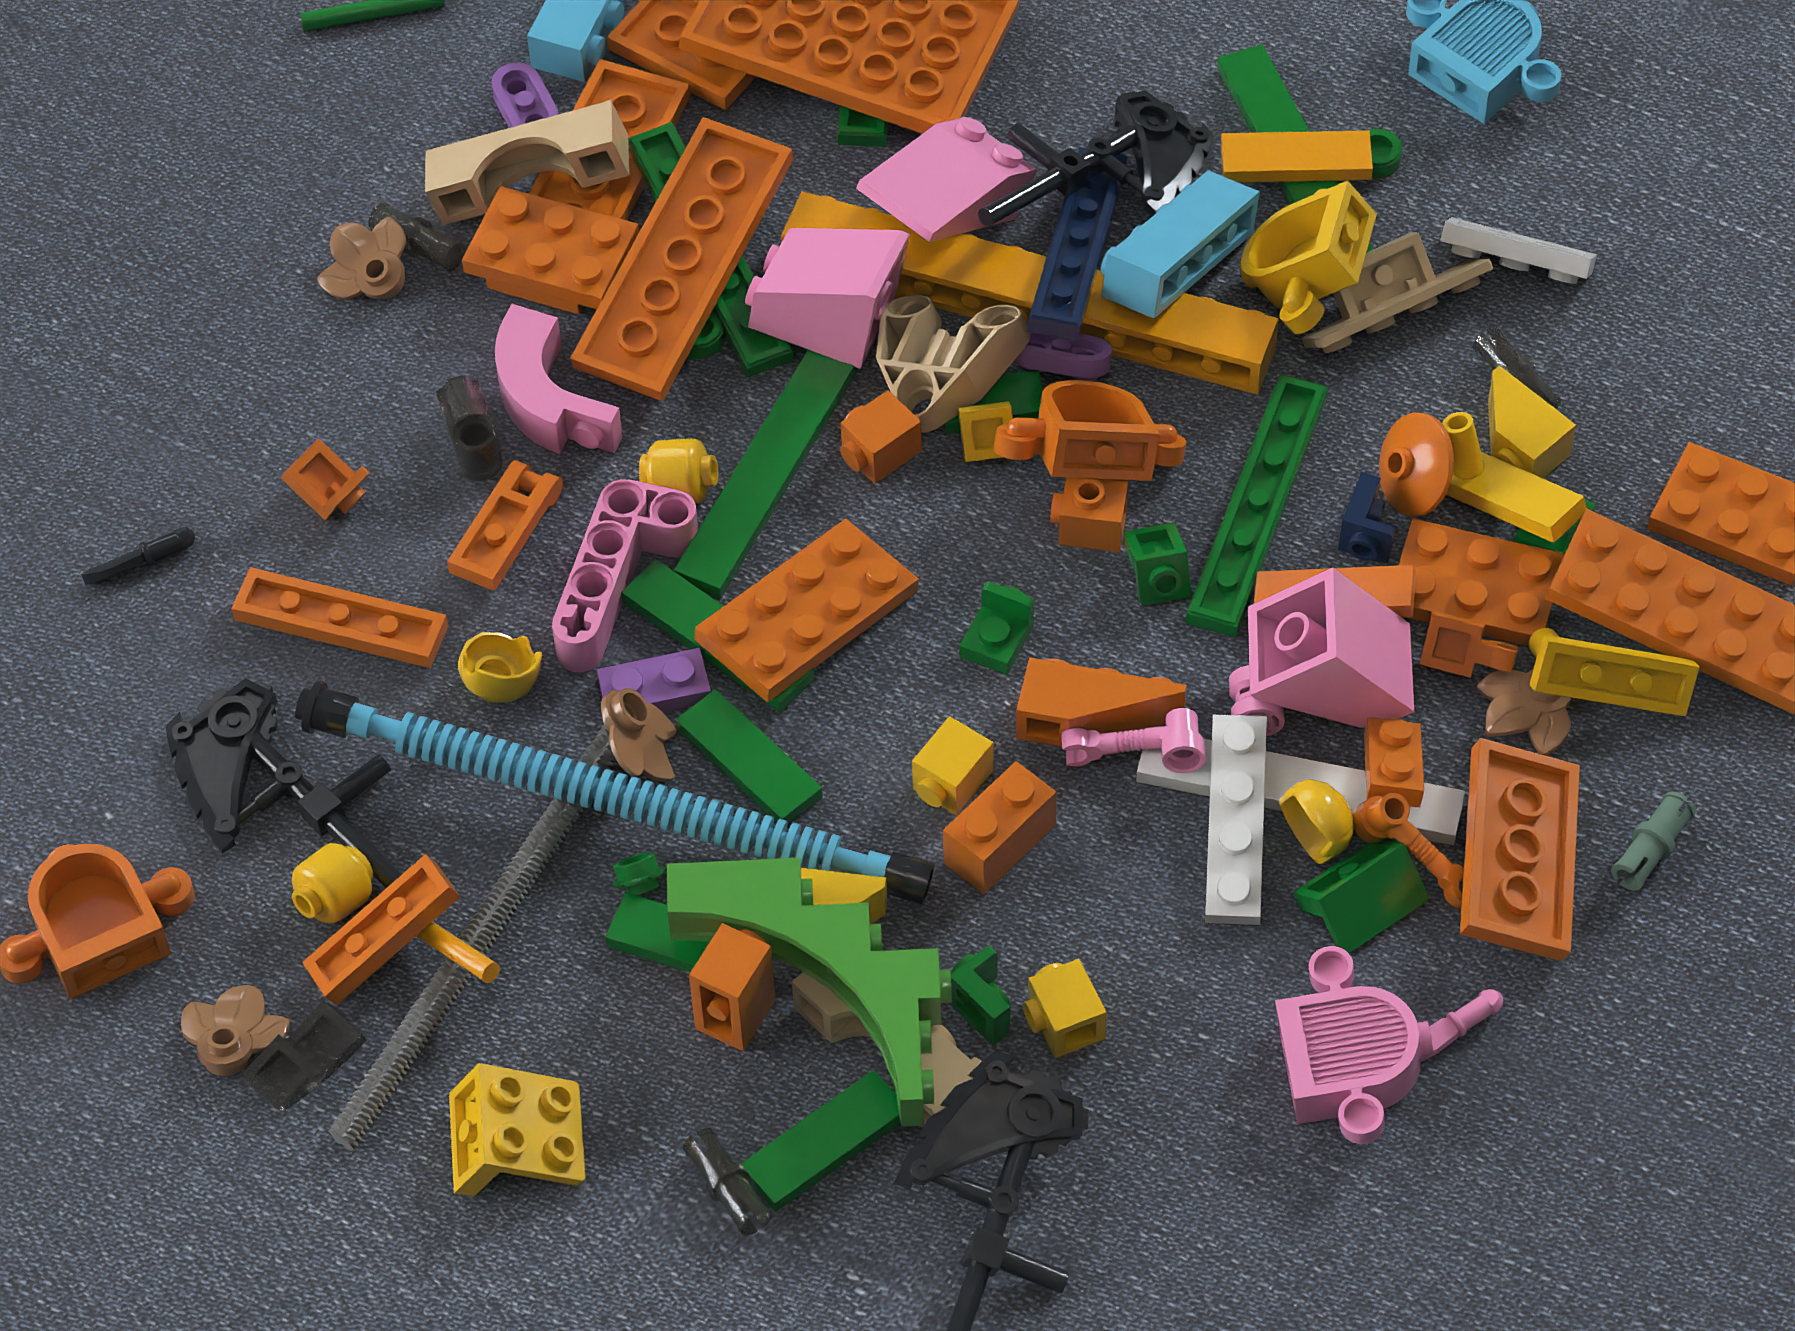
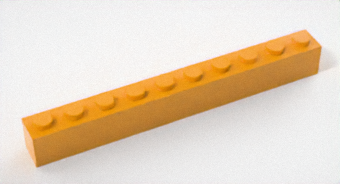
M801 191L781 234L782 243L790 228L904 231L910 235L896 297L900 298L908 295L927 296L931 299L935 308L971 318L989 307L1010 305L1017 307L1021 311L1027 325L1047 256L1025 251L1018 246L998 244L980 239L969 233H961L928 242L893 215L886 214L875 208H864L837 201L830 196H819ZM1097 270L1080 334L1096 336L1107 341L1112 347V356L1252 394H1259L1276 350L1278 318L1265 315L1258 310H1246L1223 304L1209 297H1197L1183 293L1153 319L1102 297L1104 275L1101 274L1100 270Z

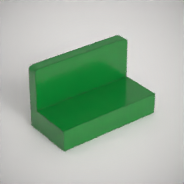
M1389 839L1379 843L1368 842L1292 892L1300 910L1322 917L1336 947H1340L1348 953H1351L1426 903L1429 899V895L1405 844Z

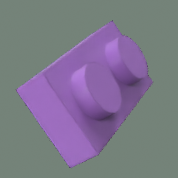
M700 648L596 669L602 698L613 690L631 688L641 694L647 703L653 704L662 712L694 706L711 693Z

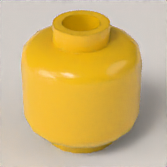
M698 439L658 440L651 445L647 454H642L640 457L639 480L643 483L680 490L689 494L694 499L695 504H700L707 497L710 486H715L718 482V463L714 455L707 454L705 446Z
M329 843L294 868L291 879L294 890L292 893L293 903L305 917L315 918L322 923L335 924L368 901L372 892L373 869L367 858L355 847H345L342 844Z

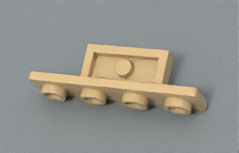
M1419 232L1408 233L1366 253L1358 283L1333 293L1342 319L1302 337L1304 347L1322 348L1324 353L1342 349L1353 342L1350 335L1366 329L1367 333L1385 329L1395 323L1393 315L1409 309L1410 313L1428 309L1438 303L1436 295L1451 289L1452 293H1459L1477 286L1481 283L1479 275L1493 269L1490 259H1470L1434 275Z

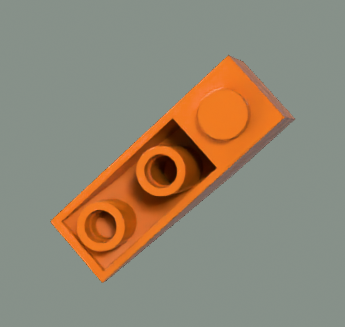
M1029 657L1016 709V739L1062 747V732L1071 728H1082L1087 731L1096 730L1102 734L1110 732L1119 733V731L1129 732L1136 729L1139 731L1140 729L1144 730L1145 728L1166 725V715L1170 711L1186 707L1187 685L1174 683L1164 677L1145 678L1122 674L1112 668L1094 669L1071 665L1060 659L1042 660Z

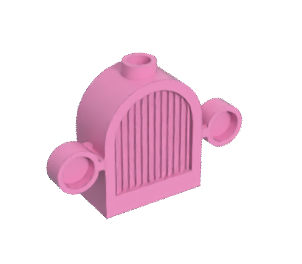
M1327 946L1317 950L1309 961L1310 982L1319 993L1275 1000L1278 1028L1297 1124L1339 1117L1340 1131L1347 1140L1356 1144H1367L1378 1139L1383 1133L1385 1127L1384 1109L1402 1100L1412 1090L1420 1073L1421 1056L1433 1054L1428 1021L1417 1023L1408 1005L1395 994L1376 987H1351L1354 981V967L1351 956L1340 947Z

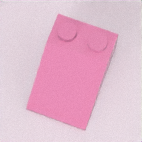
M961 117L935 124L860 179L856 189L928 242L988 227L979 220V209L1032 181L1038 169L1022 158L1023 154L1017 148L1001 143L989 135L982 123L972 118ZM1020 210L993 225L1015 220Z

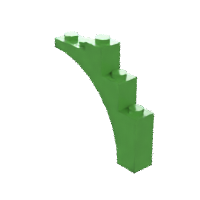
M800 858L667 864V912L671 940L711 941L722 923L736 930L748 929L760 935L767 944L771 945L773 958L795 966L830 989L860 1019L880 1049L896 1090L901 1127L924 1126L923 1104H934L933 1070H922L921 1054H932L931 1025H941V1003H952L950 969L939 970L938 948L882 951L881 924H870L869 903L814 905L812 879L801 878Z

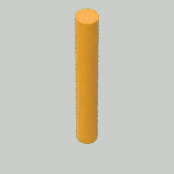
M431 922L416 936L486 983L494 981L499 974L500 967L496 962L435 922Z

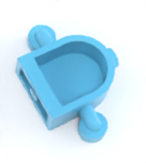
M1407 0L1406 16L1408 20L1416 26L1427 29L1412 42L1408 75L1481 123L1485 124L1520 91L1526 98L1536 102H1546L1557 96L1560 88L1561 71L1555 63L1545 59H1538L1542 26L1538 12L1530 2L1526 0H1459L1450 9H1447L1446 0Z

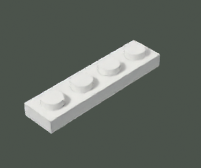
M1213 715L1205 923L1260 925L1267 716Z

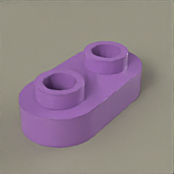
M510 63L502 66L494 73L491 81L493 98L509 128L558 115V109L538 72L532 66L524 63Z
M1031 333L1028 344L1014 362L1025 371L1039 370V373L1051 372L1068 375L1075 380L1094 381L1109 372L1112 347L1104 339L1092 335L1079 334L1078 341Z

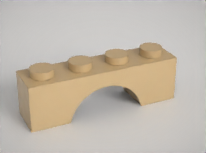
M612 100L430 149L425 151V193L442 224L447 225L486 214L500 186L508 188L516 181L534 173L544 171L564 172L573 176L582 188L629 176L628 133Z
M804 972L792 981L794 1009L828 1041L834 1043L851 1037H871L860 1019L830 989ZM942 1024L931 1025L932 1054H921L922 1070H933L934 1104H923L924 1125L932 1115L946 1108L940 1104L956 1085L973 1079L968 1074L982 1062L976 1057L970 1060L956 1047L953 1036Z

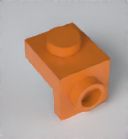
M318 438L284 472L281 479L326 521L338 508L346 514L365 495L366 491L360 485L370 472L363 465L354 472Z

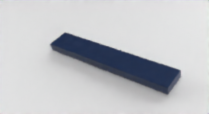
M1079 148L1078 154L1085 152L1087 148ZM1119 154L1115 157L1127 165L1128 156ZM1089 171L1085 186L1064 197L1029 315L1027 328L1029 333L1078 341L1122 185L1105 171L1101 173Z

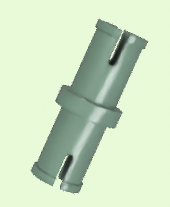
M1674 791L1668 792L1662 798V802L1649 820L1641 822L1632 832L1633 842L1619 861L1611 868V873L1615 880L1619 879L1625 870L1628 871L1619 883L1622 887L1633 891L1642 888L1646 878L1660 860H1666L1674 851V840L1686 823L1695 815L1696 811L1692 802L1688 803L1682 812L1679 811L1682 804L1687 800L1685 795Z

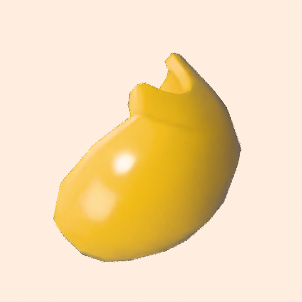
M481 632L466 641L459 657L458 670L463 683L473 694L488 703H508L527 695L533 687L539 674L542 652L539 651L534 654L529 639L526 636L513 639L503 633Z
M1313 779L1303 780L1289 788L1284 796L1280 798L1279 806L1286 821L1300 844L1315 863L1323 864L1348 847L1354 832L1352 810L1345 797L1327 782Z

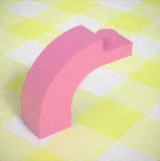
M511 304L498 330L495 344V362L502 402L512 422L533 442L558 454L561 453L568 439L574 440L586 448H600L615 453L623 438L619 407L565 391L554 384L548 377L562 349L558 318Z

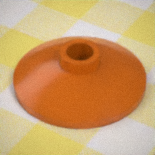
M1409 413L1393 424L1384 439L1379 458V477L1381 478V487L1387 501L1397 512L1406 516L1426 515L1442 502L1449 489L1454 469L1453 447L1447 430L1437 418L1426 413Z

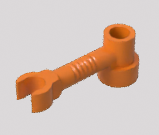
M1389 793L1385 796H1373L1355 808L1353 812L1354 830L1362 840L1369 843H1379L1387 838H1395L1398 842L1404 843L1407 850L1411 851V854L1418 858V861L1422 862V865L1426 866L1438 879L1437 883L1443 889L1446 901L1454 908L1461 909L1462 893L1459 889V882H1463L1464 868L1459 864L1452 863L1438 849H1435V846L1431 845V842L1427 841V838H1424V835L1420 834V831L1407 820L1410 808L1407 800L1402 795Z

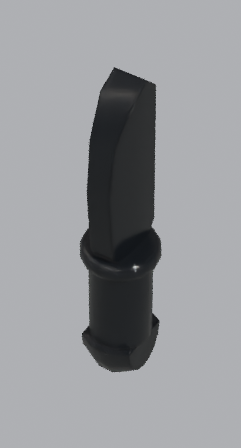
M182 527L147 543L141 542L139 543L140 549L83 572L81 575L85 585L96 583L143 562H146L148 566H152L157 560L183 549L185 550L194 544V531L188 527Z

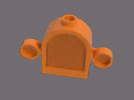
M1067 380L1050 384L1044 388L1038 418H1013L1008 424L997 427L993 449L996 454L1012 460H1028L1033 458L1035 454H1038L1043 459L1051 477L1152 481L1155 465L1174 467L1183 463L1187 442L1185 438L1177 434L1176 429L1172 425L1154 424L1143 403L1130 392L1095 381Z
M67 844L56 848L35 871L28 888L29 908L37 930L27 935L11 936L0 944V970L2 975L13 983H27L41 973L44 959L50 958L69 998L72 999L170 955L171 951L164 928L155 910L167 916H175L187 911L195 899L190 876L182 869L169 867L158 871L149 881L141 884L131 863L121 853L110 847L99 844Z

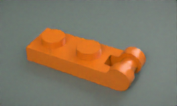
M517 460L512 461L447 561L449 573L495 591L548 507L553 506L557 502L562 491L563 479L547 472L543 476L531 472L530 465ZM523 491H527V492H529V493H531V494H530V496L528 497V496H525V495H523V494H521V493H522Z

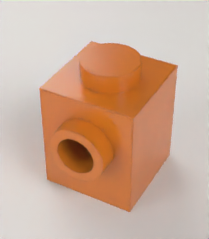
M887 390L867 405L854 408L841 422V455L852 470L856 472L861 470L876 484L922 452L921 421Z
M1066 477L1063 493L1054 492L1050 515V523L1059 524V545L1121 552L1128 510L1129 481Z

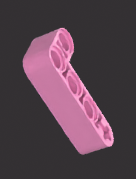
M626 479L613 481L605 486L598 499L553 617L552 631L556 656L559 664L564 669L571 672H585L593 669L601 661L623 604L621 591L630 584L642 551L666 557L679 558L683 556L698 531L697 509L694 499L689 494L680 490Z

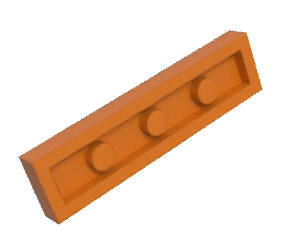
M252 567L249 568L231 608L235 621L426 668L432 667L448 629L446 614Z

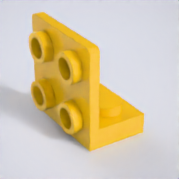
M478 1063L449 1093L455 1194L475 1197L499 1172L575 1186L585 1179L579 1084L576 1081Z

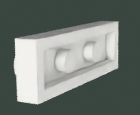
M1453 217L1445 221L1440 240L1452 244L1451 252L1476 259H1480L1481 252L1500 256L1499 264L1520 271H1528L1530 264L1549 269V278L1577 284L1578 277L1587 279L1592 274L1597 254Z

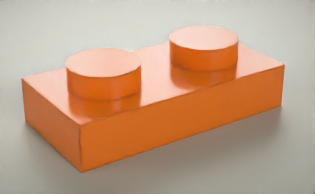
M1368 717L1364 730L1366 800L1373 796L1397 793L1407 800L1409 806L1420 808L1424 794L1421 724L1406 722L1397 718Z

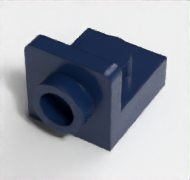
M1361 472L1342 520L1338 550L1351 553L1354 557L1362 560L1388 563L1392 552L1395 528L1380 523L1386 504L1385 500L1378 499L1381 478Z

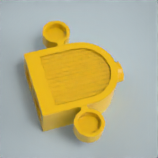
M1349 181L1329 189H1319L1314 195L1279 210L1254 232L1241 256L1239 266L1241 278L1249 288L1258 287L1276 308L1281 309L1280 319L1294 334L1305 333L1312 329L1324 314V305L1318 299L1358 283L1377 214Z

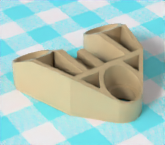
M908 295L888 303L880 319L876 360L891 393L911 412L920 401L931 399L930 404L923 412L914 414L921 421V433L933 431L959 415L958 408L973 406L982 400L1022 352L1030 340L1031 333L1027 332L1028 325L1017 307L998 305L984 309L964 326H961L957 336H950L947 330L941 329V317L933 302L927 296Z

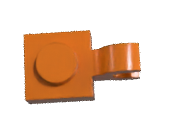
M1433 611L1419 665L1469 678L1473 675L1476 663L1511 672L1519 646L1500 641L1483 640L1484 623Z

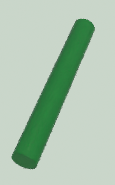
M367 0L302 12L300 16L303 31L306 32L445 6L444 0Z

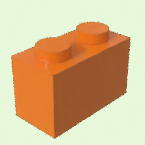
M1015 761L943 829L944 864L982 894H985L1056 826V791Z
M722 923L689 974L695 1029L744 1052L776 1001L771 945L767 944L760 935L751 930H736Z

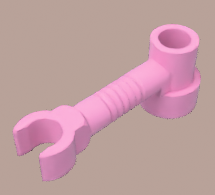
M1177 708L1170 711L1166 715V726L1102 734L1096 730L1087 731L1082 728H1071L1062 732V749L1066 750V765L1083 766L1093 760H1099L1102 755L1162 748V763L1165 768L1175 773H1191L1200 769L1205 763L1204 738L1199 734L1198 716L1193 710L1187 708Z

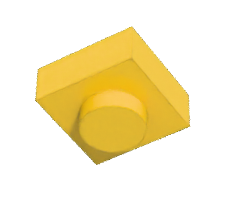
M1009 401L958 408L965 462L1002 458V456L994 452L993 448L997 427L1008 424L1013 419Z

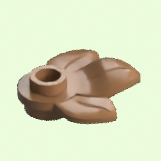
M389 216L381 220L372 232L363 225L354 222L337 226L330 238L331 253L336 262L317 277L319 285L327 293L343 300L355 298L363 293L373 299L385 300L394 297L401 291L405 282V269L400 260L406 245L404 230ZM384 269L381 275L375 277L379 271Z
M1533 669L1527 673L1516 670L1511 672L1498 670L1487 675L1476 688L1482 696L1491 700L1485 719V733L1487 736H1505L1528 731L1534 748L1538 753L1545 756L1554 752L1562 745L1568 737L1571 728V721L1566 710L1571 702V697L1534 691L1529 685Z
M631 688L613 690L605 695L601 701L602 720L605 727L610 731L609 743L612 752L623 770L630 776L637 777L643 774L655 781L667 782L674 779L675 774L663 742L673 737L677 732L673 723L659 708L651 703H647L641 694Z
M241 985L228 989L219 996L216 1005L190 1002L184 1008L181 1015L183 1037L197 1046L200 1062L206 1066L209 1072L218 1076H230L239 1073L247 1066L252 1054L272 1050L284 1040L290 1028V1020L288 1018L265 1015L263 994L252 985Z

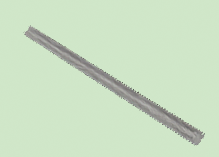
M605 725L598 731V735L594 737L595 739L591 741V745L587 747L588 749L581 756V760H579L588 764V772L592 765L601 767V776L605 769L610 770L608 766L613 767L614 764L611 761H617L609 743L610 731ZM567 795L563 801L553 798L554 800L550 802L551 805L543 812L544 815L539 818L540 820L533 827V831L526 837L527 841L522 843L523 846L519 848V851L515 854L516 856L512 858V862L505 868L506 872L501 874L502 877L498 879V882L494 885L495 887L491 889V893L487 895L488 898L484 899V903L480 905L481 908L476 911L477 913L473 916L474 919L470 920V924L466 926L459 939L484 955L483 951H489L487 945H493L490 940L496 941L493 935H500L497 930L503 931L501 924L507 925L504 919L510 920L511 918L508 914H514L511 909L517 910L515 904L520 905L519 899L525 898L521 893H528L525 888L531 889L529 883H535L532 878L537 879L536 873L540 874L542 872L540 868H545L542 862H549L546 857L552 858L550 852H556L553 847L558 848L557 842L562 843L560 837H566L564 832L570 831L567 826L572 827L571 822H576L574 816L579 817L578 812H583V809L580 807L581 797L576 805L567 802ZM448 957L444 958L445 961L441 963V966L437 969L438 971L434 973L435 977L431 978V982L423 989L424 993L419 995L420 998L415 1001L416 1004L412 1006L413 1009L409 1010V1014L404 1017L406 1020L401 1022L402 1025L394 1032L395 1036L390 1038L391 1041L386 1044L387 1047L383 1048V1052L379 1054L380 1058L375 1060L376 1063L371 1066L372 1069L368 1071L369 1074L365 1075V1079L360 1082L361 1085L353 1093L354 1096L350 1097V1101L346 1103L347 1107L342 1109V1113L338 1115L339 1118L334 1121L335 1124L331 1125V1129L328 1130L333 1139L338 1144H343L348 1150L354 1151L351 1144L358 1146L356 1139L361 1141L362 1138L359 1135L366 1134L363 1129L369 1130L367 1123L373 1124L370 1118H377L374 1112H381L378 1106L384 1108L382 1101L388 1102L385 1096H392L389 1090L395 1091L396 1089L393 1085H399L396 1080L403 1079L400 1074L406 1075L404 1068L410 1069L407 1063H414L411 1057L416 1059L415 1052H421L418 1047H425L422 1041L428 1042L426 1036H432L429 1031L435 1032L433 1025L439 1026L436 1020H443L440 1014L446 1015L444 1009H450L447 1004L453 1005L451 998L457 999L455 993H461L458 988L464 989L462 982L468 983L465 977H472L469 971Z

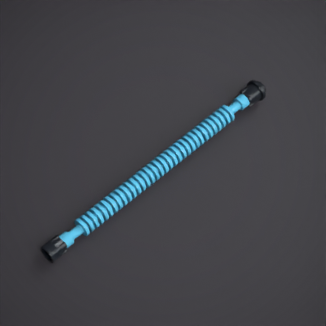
M318 680L311 689L304 688L297 701L295 718L302 720V731L313 734L317 730L345 739L347 733L369 739L371 735L395 741V752L401 755H405L408 751L409 757L418 759L421 755L422 760L429 763L435 758L436 765L444 767L448 762V768L458 770L461 766V771L471 774L474 770L475 776L484 778L487 774L488 779L495 782L501 776L502 784L510 786L514 780V787L524 789L527 784V790L533 793H537L541 787V795L550 797L554 791L555 799L563 801L567 795V802L575 805L581 797L580 806L590 808L594 801V810L603 812L607 806V814L616 816L621 808V818L629 820L634 812V822L643 824L647 817V825L655 828L661 818L660 829L670 831L674 823V833L683 835L688 826L687 837L693 839L697 838L701 829V841L709 843L713 834H715L714 845L722 847L728 837L727 848L735 851L740 841H742L740 852L750 854L753 845H755V857L763 858L768 849L767 859H778L780 853H782L781 858H800L801 868H804L808 860V869L818 870L820 864H822L821 870L833 871L836 868L853 874L886 877L888 895L921 905L924 904L929 891L935 863L897 852H892V855L888 856L870 850L868 855L844 849L840 847L841 836L835 834L831 836L827 844L828 833L819 830L815 840H813L814 828L806 826L802 836H800L801 825L792 823L789 831L786 832L788 821L779 819L775 828H773L774 817L765 815L760 824L761 813L755 811L751 812L747 821L748 810L741 807L737 809L733 817L734 806L727 803L720 813V801L712 799L707 809L708 798L698 796L693 805L694 794L685 792L680 801L681 790L675 788L670 790L667 797L668 787L661 784L657 786L654 792L653 782L646 780L641 788V779L632 776L627 785L628 775L618 773L614 781L615 772L605 769L601 776V767L592 765L588 772L587 763L579 761L575 767V760L567 757L561 765L562 756L552 754L548 760L549 756L546 751L539 750L535 756V749L526 746L522 752L521 744L513 742L509 747V741L499 739L496 743L495 737L486 735L483 739L482 733L473 731L469 736V730L460 727L456 732L455 725L447 723L443 728V722L433 720L430 724L429 718L420 716L417 720V715L410 712L405 714L402 721L378 715L376 708L359 704L358 697L330 690L327 683Z

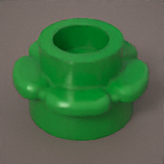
M654 852L636 854L613 865L617 880L613 882V886L618 889L626 887L627 893L632 895L643 894L659 886L657 878L663 875L665 869L662 865H658Z

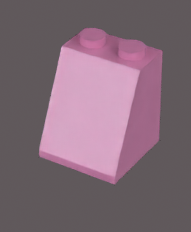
M790 228L780 246L772 244L763 266L764 276L762 278L755 276L749 286L745 299V304L751 306L748 327L832 359L855 365L854 367L861 369L879 335L881 315L888 303L896 299L910 234L901 230Z
M1328 569L1248 606L1250 696L1256 700L1365 729L1368 717L1399 719L1414 712L1410 623L1336 569Z

